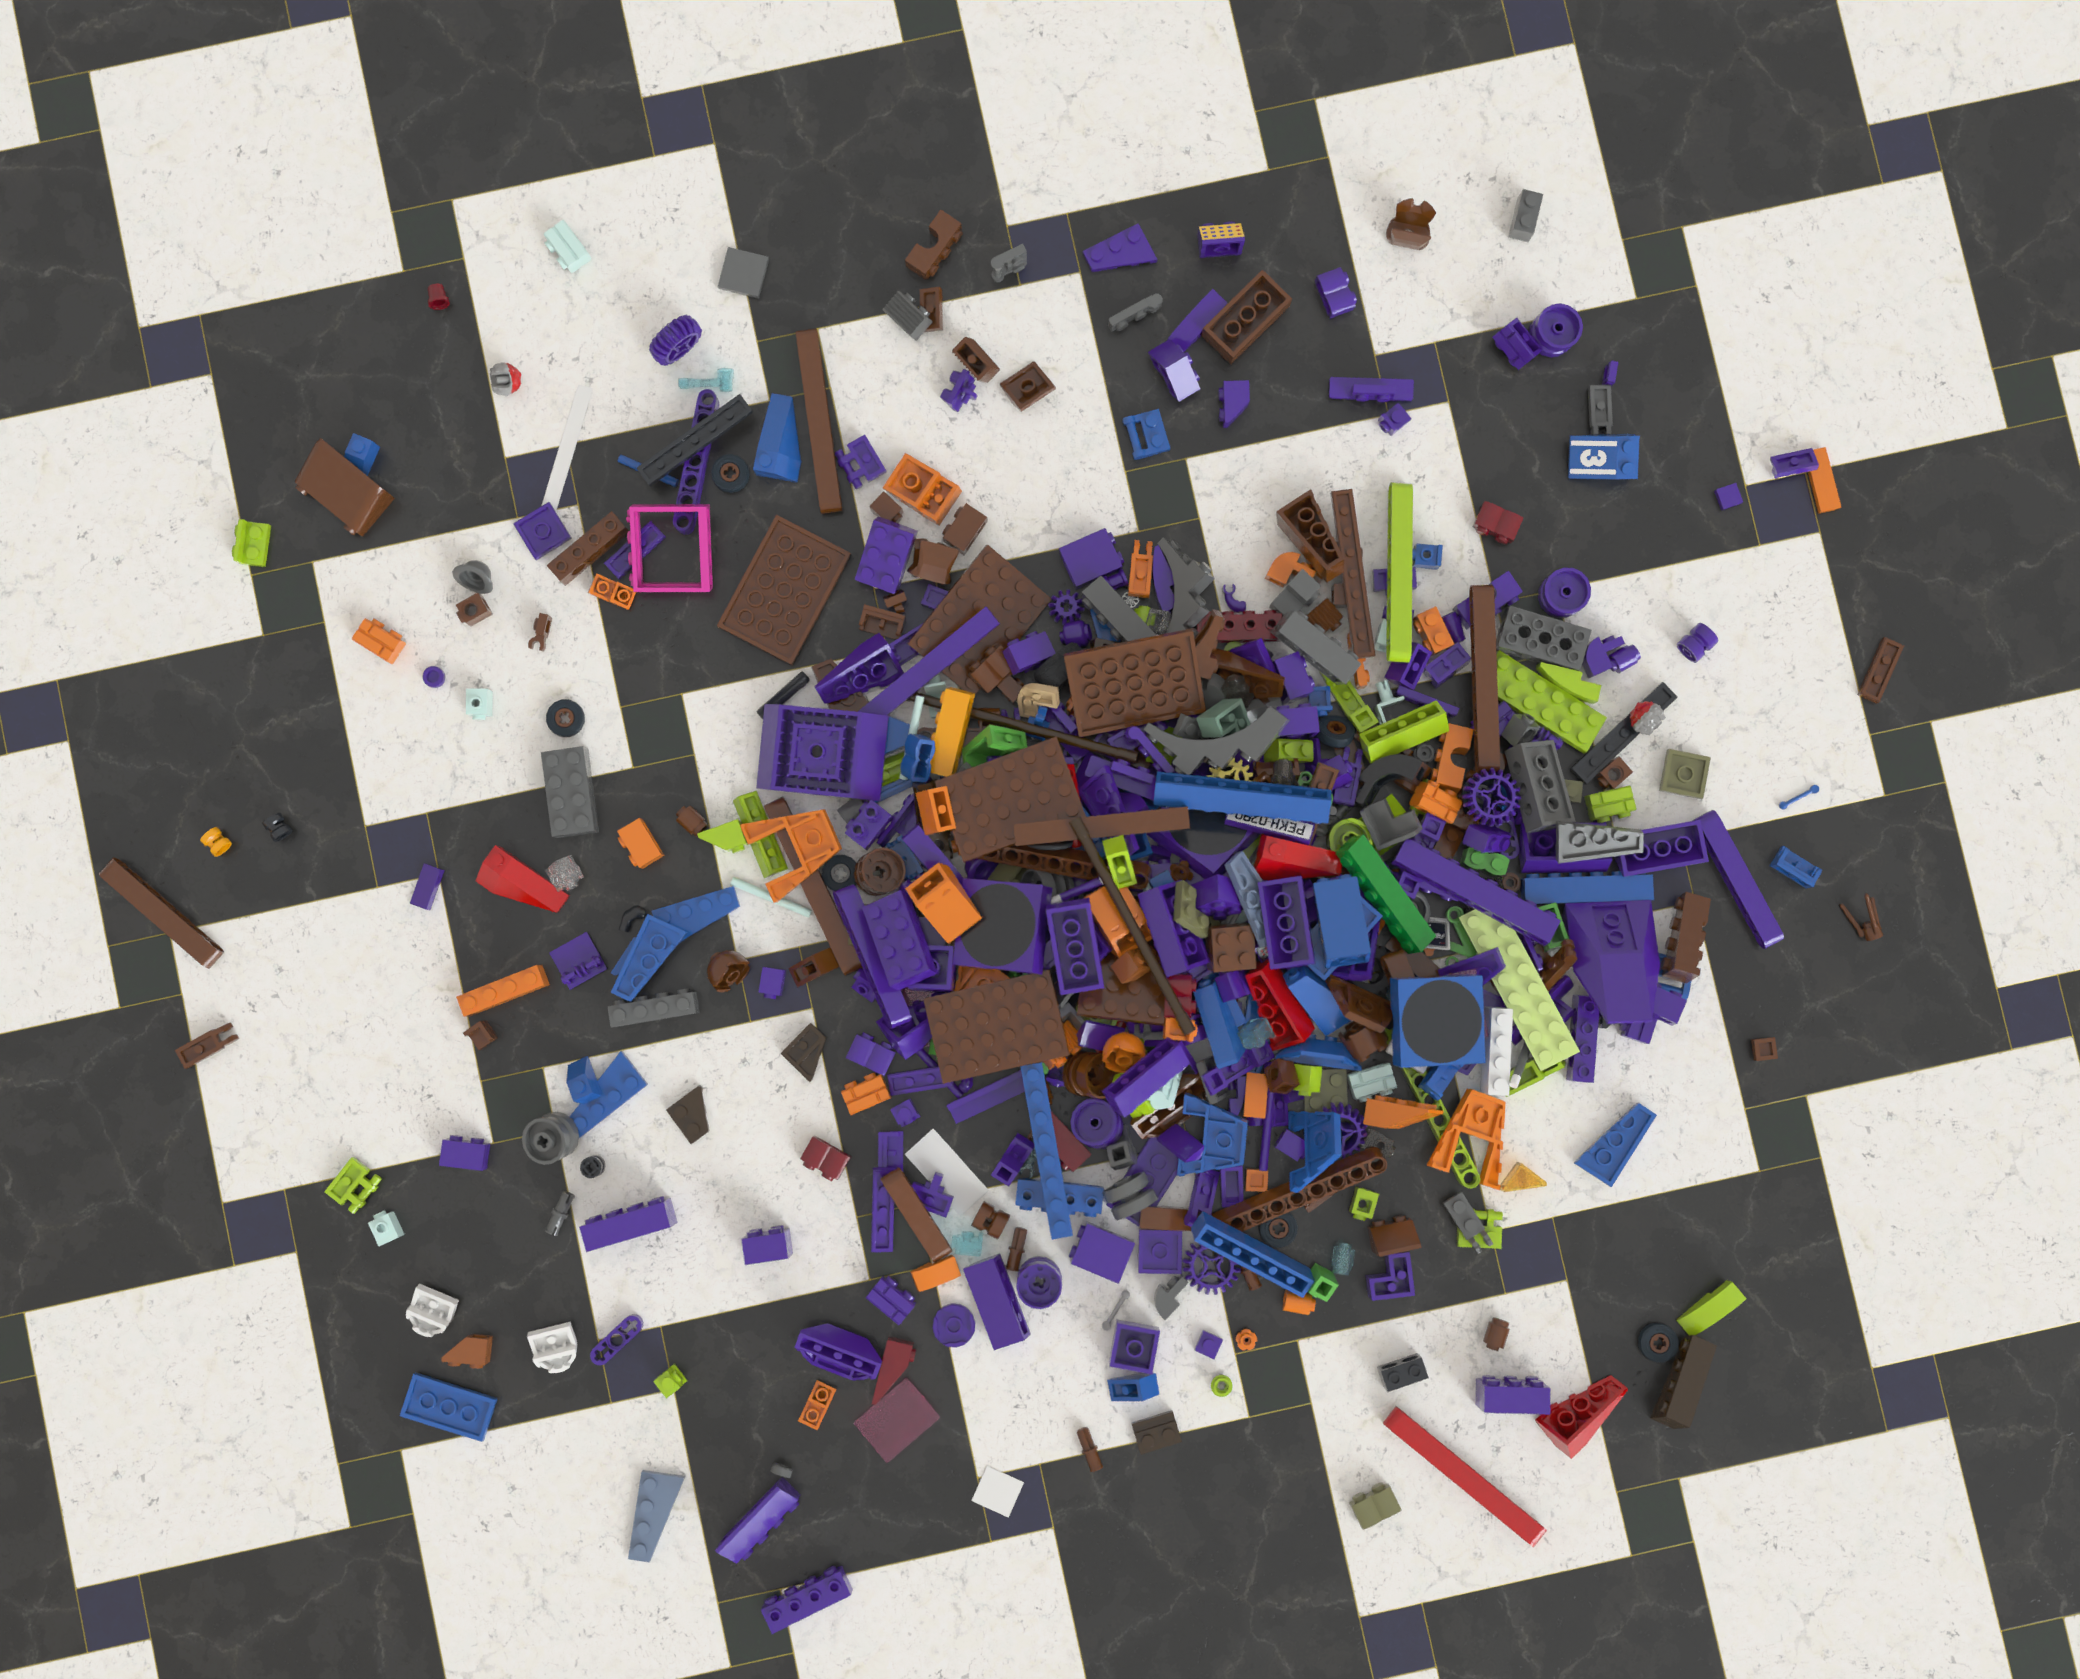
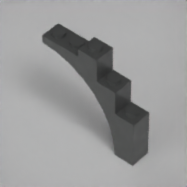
M1163 537L1157 544L1166 555L1172 570L1175 601L1167 633L1192 629L1195 638L1199 632L1194 627L1210 612L1205 606L1206 601L1200 594L1215 578L1210 573L1212 569L1205 562L1199 563L1192 560L1187 554H1182L1180 551L1181 546L1175 540L1169 541Z
M1270 706L1259 719L1245 729L1230 736L1213 740L1180 738L1163 731L1152 723H1148L1143 730L1148 733L1146 737L1156 744L1159 741L1165 746L1163 750L1170 756L1177 755L1172 762L1176 766L1175 771L1179 774L1194 775L1207 757L1209 758L1207 762L1218 770L1219 767L1225 769L1239 750L1242 751L1240 755L1249 762L1252 760L1258 762L1290 720Z

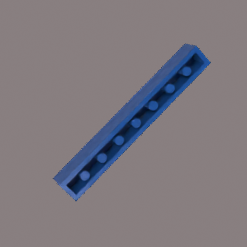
M1157 772L1154 805L1164 808L1188 807V810L1197 809L1205 812L1216 811L1226 814H1244L1250 817L1263 816L1270 819L1282 818L1290 819L1291 821H1311L1320 824L1328 823L1331 790Z
M1042 1062L1020 1066L1051 1239L1073 1236Z

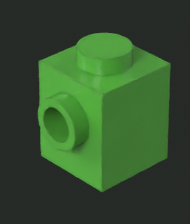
M1315 1263L1311 1269L1315 1282L1308 1292L1312 1296L1327 1302L1339 1284L1332 1271Z

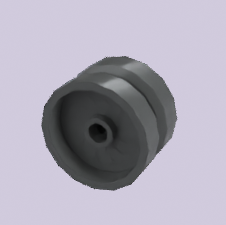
M550 1112L534 1119L527 1124L522 1135L523 1149L527 1156L534 1162L542 1165L553 1164L573 1153L579 1140L578 1128L575 1122L568 1115L561 1112Z
M1145 1171L1125 1177L1102 1192L1107 1203L1120 1201L1111 1209L1115 1220H1121L1133 1215L1158 1200L1154 1189L1147 1188L1141 1190L1149 1183Z

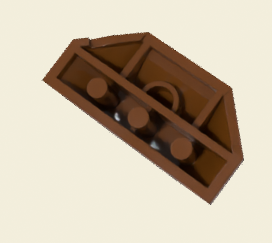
M1199 1072L1197 1074H1182L1174 1104L1171 1108L1155 1109L1152 1114H1142L1140 1117L1132 1118L1130 1124L1141 1139L1158 1137L1173 1125L1178 1124L1180 1126L1193 1116L1183 1114L1185 1093H1190L1202 1100L1206 1099L1207 1094Z

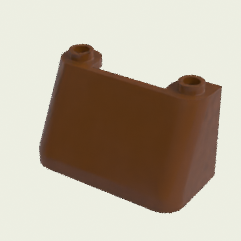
M322 438L313 446L294 481L298 484L295 487L305 496L309 493L346 524L344 528L352 535L358 533L362 537L395 499Z

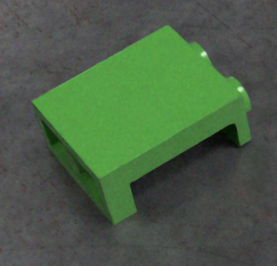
M988 725L961 750L963 762H967L972 767L986 763V757L1005 756L1028 746L1025 732Z

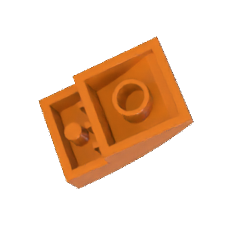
M907 453L904 454L883 486V489L938 526H940L962 492L957 484L941 476L939 472Z

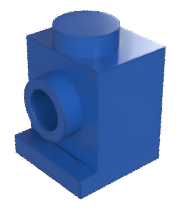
M1417 543L1412 552V567L1438 570L1441 566L1443 545ZM1423 552H1428L1430 558H1425Z

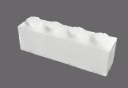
M1484 1007L1486 1063H1481V1093L1509 1096L1513 1009Z

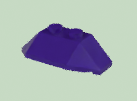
M828 1323L802 1329L795 1345V1349L800 1351L803 1357L812 1365L850 1380L876 1379L882 1364L881 1358L867 1338Z

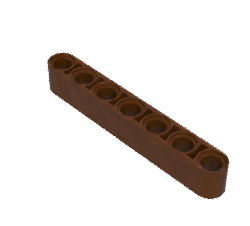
M113 857L99 873V876L202 966L210 969L224 953V950L121 860Z

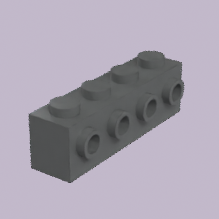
M1102 576L1082 591L1083 600L1081 601L1088 610L1092 609L1097 614V620L1103 626L1106 624L1111 629L1110 633L1117 641L1126 642L1156 636Z
M688 988L676 990L677 995L669 996L668 992L655 994L656 998L647 999V996L635 997V1002L626 1003L625 999L613 1001V1006H607L611 1028L700 1013L697 992H690Z

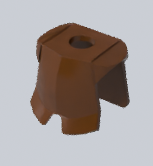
M1413 198L1398 203L1396 206V217L1390 221L1386 230L1388 242L1391 245L1423 250L1427 247L1429 240H1431L1429 223L1436 215L1434 208L1427 201H1423L1420 205H1415Z
M915 539L913 564L907 569V572L915 578L926 579L942 585L950 584L951 578L949 573L959 551L940 542L936 544L929 542L927 539Z

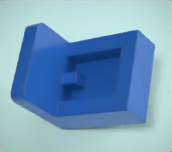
M1330 686L1314 687V691L1308 696V703H1311V707L1317 706L1318 716H1327V712L1333 710Z

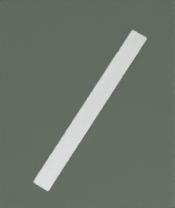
M583 385L577 386L542 505L550 502L555 511L559 504L593 388Z

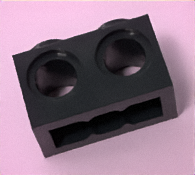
M1418 1353L1377 1366L1383 1387L1387 1392L1429 1378L1423 1359Z

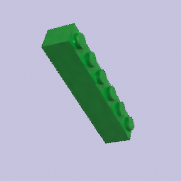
M1364 834L1350 837L1335 853L1340 859L1341 864L1346 867L1352 877L1357 876L1358 885L1364 892L1366 899L1383 916L1382 919L1389 927V931L1400 942L1402 949L1407 954L1422 952L1436 937L1435 933Z

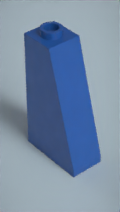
M1305 966L1291 968L1283 974L1288 988L1325 1036L1351 1021L1344 1017L1328 985L1316 973Z
M1203 979L1197 983L1196 992L1193 993L1217 1068L1220 1069L1238 1063L1246 1047L1227 1002L1223 1003L1215 979Z

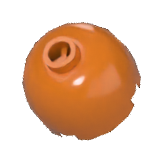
M1121 1032L1115 1034L1106 1041L1103 1047L1102 1061L1106 1063V1067L1109 1070L1125 1073L1146 1055L1144 1044L1140 1038L1131 1033Z

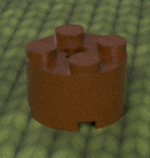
M1355 1021L1350 1022L1344 1027L1346 1029L1344 1034L1341 1031L1338 1034L1341 1042L1358 1062L1367 1060L1370 1054L1376 1050L1380 1052L1388 1047L1387 1041L1389 1036L1385 1030L1379 1033Z

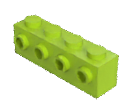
M1436 700L1360 733L1359 737L1363 753L1372 764L1382 757L1398 754L1449 731L1447 715Z

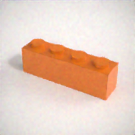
M535 965L459 995L456 998L463 1016L470 1017L550 984L543 965Z

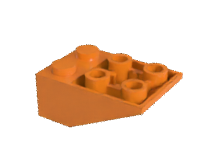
M938 862L905 888L917 908L948 944L982 919V916L948 865Z
M1105 886L1084 897L1090 898L1093 919L1101 934L1112 948L1111 953L1120 958L1126 951L1138 948ZM1128 887L1120 888L1119 891L1147 942L1152 940L1153 937L1147 926L1146 917Z
M1375 1095V1099L1367 1098L1363 1124L1381 1128L1400 1129L1441 1115L1443 1111L1437 1110V1105Z

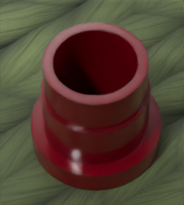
M432 284L428 287L429 308L441 310L450 305L449 298L446 296L442 284Z

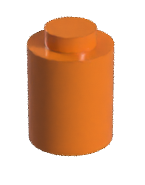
M1286 1289L1282 1310L1309 1315L1310 1311L1314 1312L1316 1299L1312 1298L1310 1293H1306L1302 1298Z

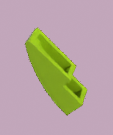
M1543 662L1536 665V670L1543 678L1578 700L1590 704L1598 702L1602 685L1582 681L1583 672Z
M1529 1058L1518 1087L1512 1088L1509 1086V1096L1564 1068L1566 1065L1565 1060L1540 1071L1534 1058ZM1515 1067L1510 1069V1080L1512 1078Z
M1726 1280L1715 1291L1707 1293L1676 1321L1688 1335H1697L1733 1311L1746 1300V1297L1733 1282Z

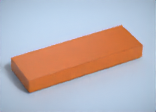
M1826 447L1814 449L1819 467L1817 470L1808 471L1818 513L1840 509L1841 503Z

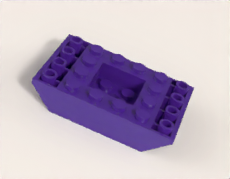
M765 704L756 789L881 801L889 716L854 711ZM819 745L822 748V754L816 758L813 756L812 750L815 746Z

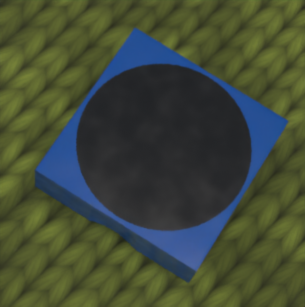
M1464 974L1444 975L1435 978H1390L1391 1010L1394 1021L1392 1032L1394 1066L1405 1068L1486 1063L1482 975Z

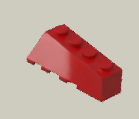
M1269 958L1262 963L1260 961L1256 962V969H1250L1245 977L1253 1000L1257 1001L1259 1007L1257 1012L1259 1017L1263 1018L1265 1024L1263 1029L1265 1035L1269 1036L1272 1051L1305 1042L1315 1027L1300 1002L1288 988L1283 973L1280 969H1270Z

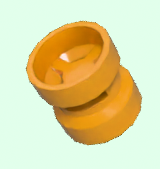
M218 827L210 829L200 839L204 846L210 848V852L215 857L222 855L232 845L228 838L222 836V831Z

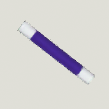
M1100 877L1052 897L1051 904L1064 902L1104 884Z

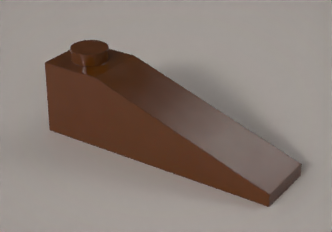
M1217 648L1214 652L1212 651L1219 662L1216 674L1225 680L1228 687L1227 697L1244 699L1245 696H1256L1257 698L1283 696L1285 677L1230 651Z

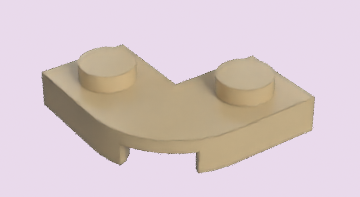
M1037 683L1024 685L1017 697L1020 716L1035 718L1039 706L1058 708L1060 704L1058 687Z

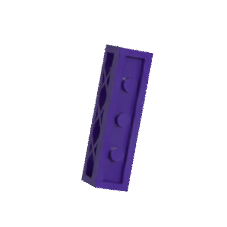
M1021 1070L948 1103L946 1106L951 1112L955 1123L957 1124L1025 1092Z

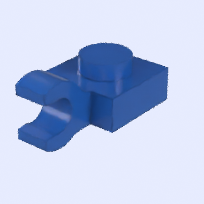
M1039 706L1036 717L1030 716L1028 723L1049 728L1050 722L1044 721L1048 708ZM1025 733L1027 736L1045 741V738Z

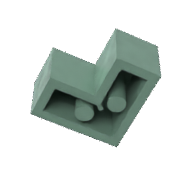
M1222 699L1196 718L1203 738L1230 736L1250 725L1242 699Z

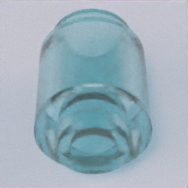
M1339 1242L1338 1246H1334L1331 1262L1333 1273L1349 1275L1350 1271H1352L1355 1249L1351 1248L1352 1244Z

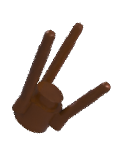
M1867 893L1864 895L1871 921L1863 923V928L1859 926L1844 904H1840L1841 909L1856 928L1859 937L1865 936L1866 941H1872L1883 936L1873 897L1869 898Z

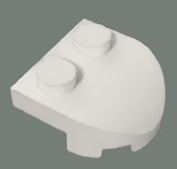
M419 1284L415 1289L411 1305L406 1310V1318L410 1319L413 1324L412 1329L415 1332L426 1337H432L434 1334L443 1333L451 1323L459 1300Z
M571 1322L528 1332L527 1338L533 1352V1362L538 1368L541 1366L548 1369L549 1373H559L570 1367L577 1352V1339Z

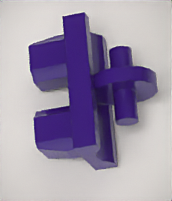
M965 369L962 372H952L949 381L955 385L953 390L945 388L940 395V398L956 412L960 411L963 403L967 405L969 399L976 400L978 397L973 392L976 387L973 384L975 378Z

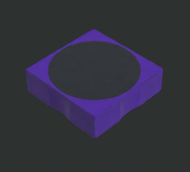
M1162 807L1161 809L1178 808V807H1167V808ZM1197 809L1188 810L1189 829L1147 833V836L1168 852L1180 857L1182 860L1188 861L1189 867L1204 879L1216 874L1223 875L1226 871L1225 864L1237 852L1248 848L1261 835V833L1225 825L1227 814L1224 812H1205Z
M963 878L962 887L982 916V919L956 938L952 964L962 967L990 970L1001 969L1042 975L1046 948L1045 931L1048 923L1046 905L1051 904L1053 888L1038 884Z

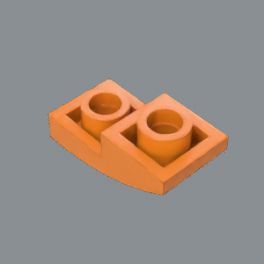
M596 573L588 594L629 610L636 592H633L631 587Z
M1246 1073L1244 1117L1265 1119L1268 1090L1265 1074Z
M949 1255L933 1264L927 1263L911 1271L918 1292L931 1289L961 1276L953 1255Z
M817 1380L798 1422L818 1431L836 1389Z

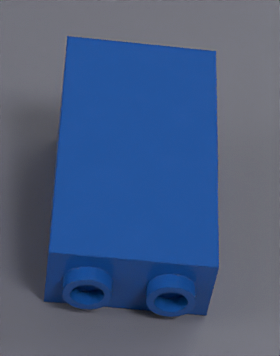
M1342 875L1336 880H1330L1329 878L1317 880V883H1313V894L1325 968L1369 962L1371 949L1357 876Z

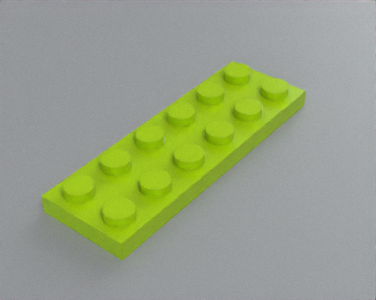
M1498 650L1496 652L1498 700L1500 702L1505 701L1511 709L1519 714L1527 713L1533 716L1535 722L1540 727H1544L1551 734L1560 737L1561 740L1585 754L1607 717Z

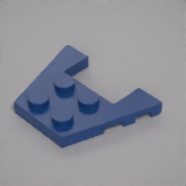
M1185 1093L1183 1114L1205 1117L1204 1150L1199 1160L1184 1163L1179 1159L1177 1176L1181 1177L1191 1173L1197 1174L1212 1169L1219 1170L1244 1165L1248 1120L1213 1104L1210 1105L1209 1102L1190 1093Z
M1288 1112L1289 1130L1296 1132L1304 1129L1305 1166L1289 1172L1290 1191L1298 1193L1342 1156L1340 1114L1335 1112Z

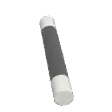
M1525 1042L1509 1083L1512 1088L1518 1087L1530 1054Z

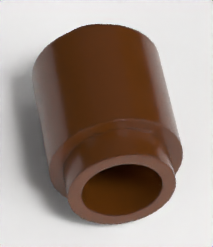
M683 806L676 813L678 817L676 822L690 835L694 834L697 837V834L703 832L708 826L705 822L706 819L692 806L687 808Z
M1493 1317L1491 1322L1489 1321L1483 1342L1487 1343V1348L1499 1351V1348L1504 1349L1510 1328H1508L1509 1322Z

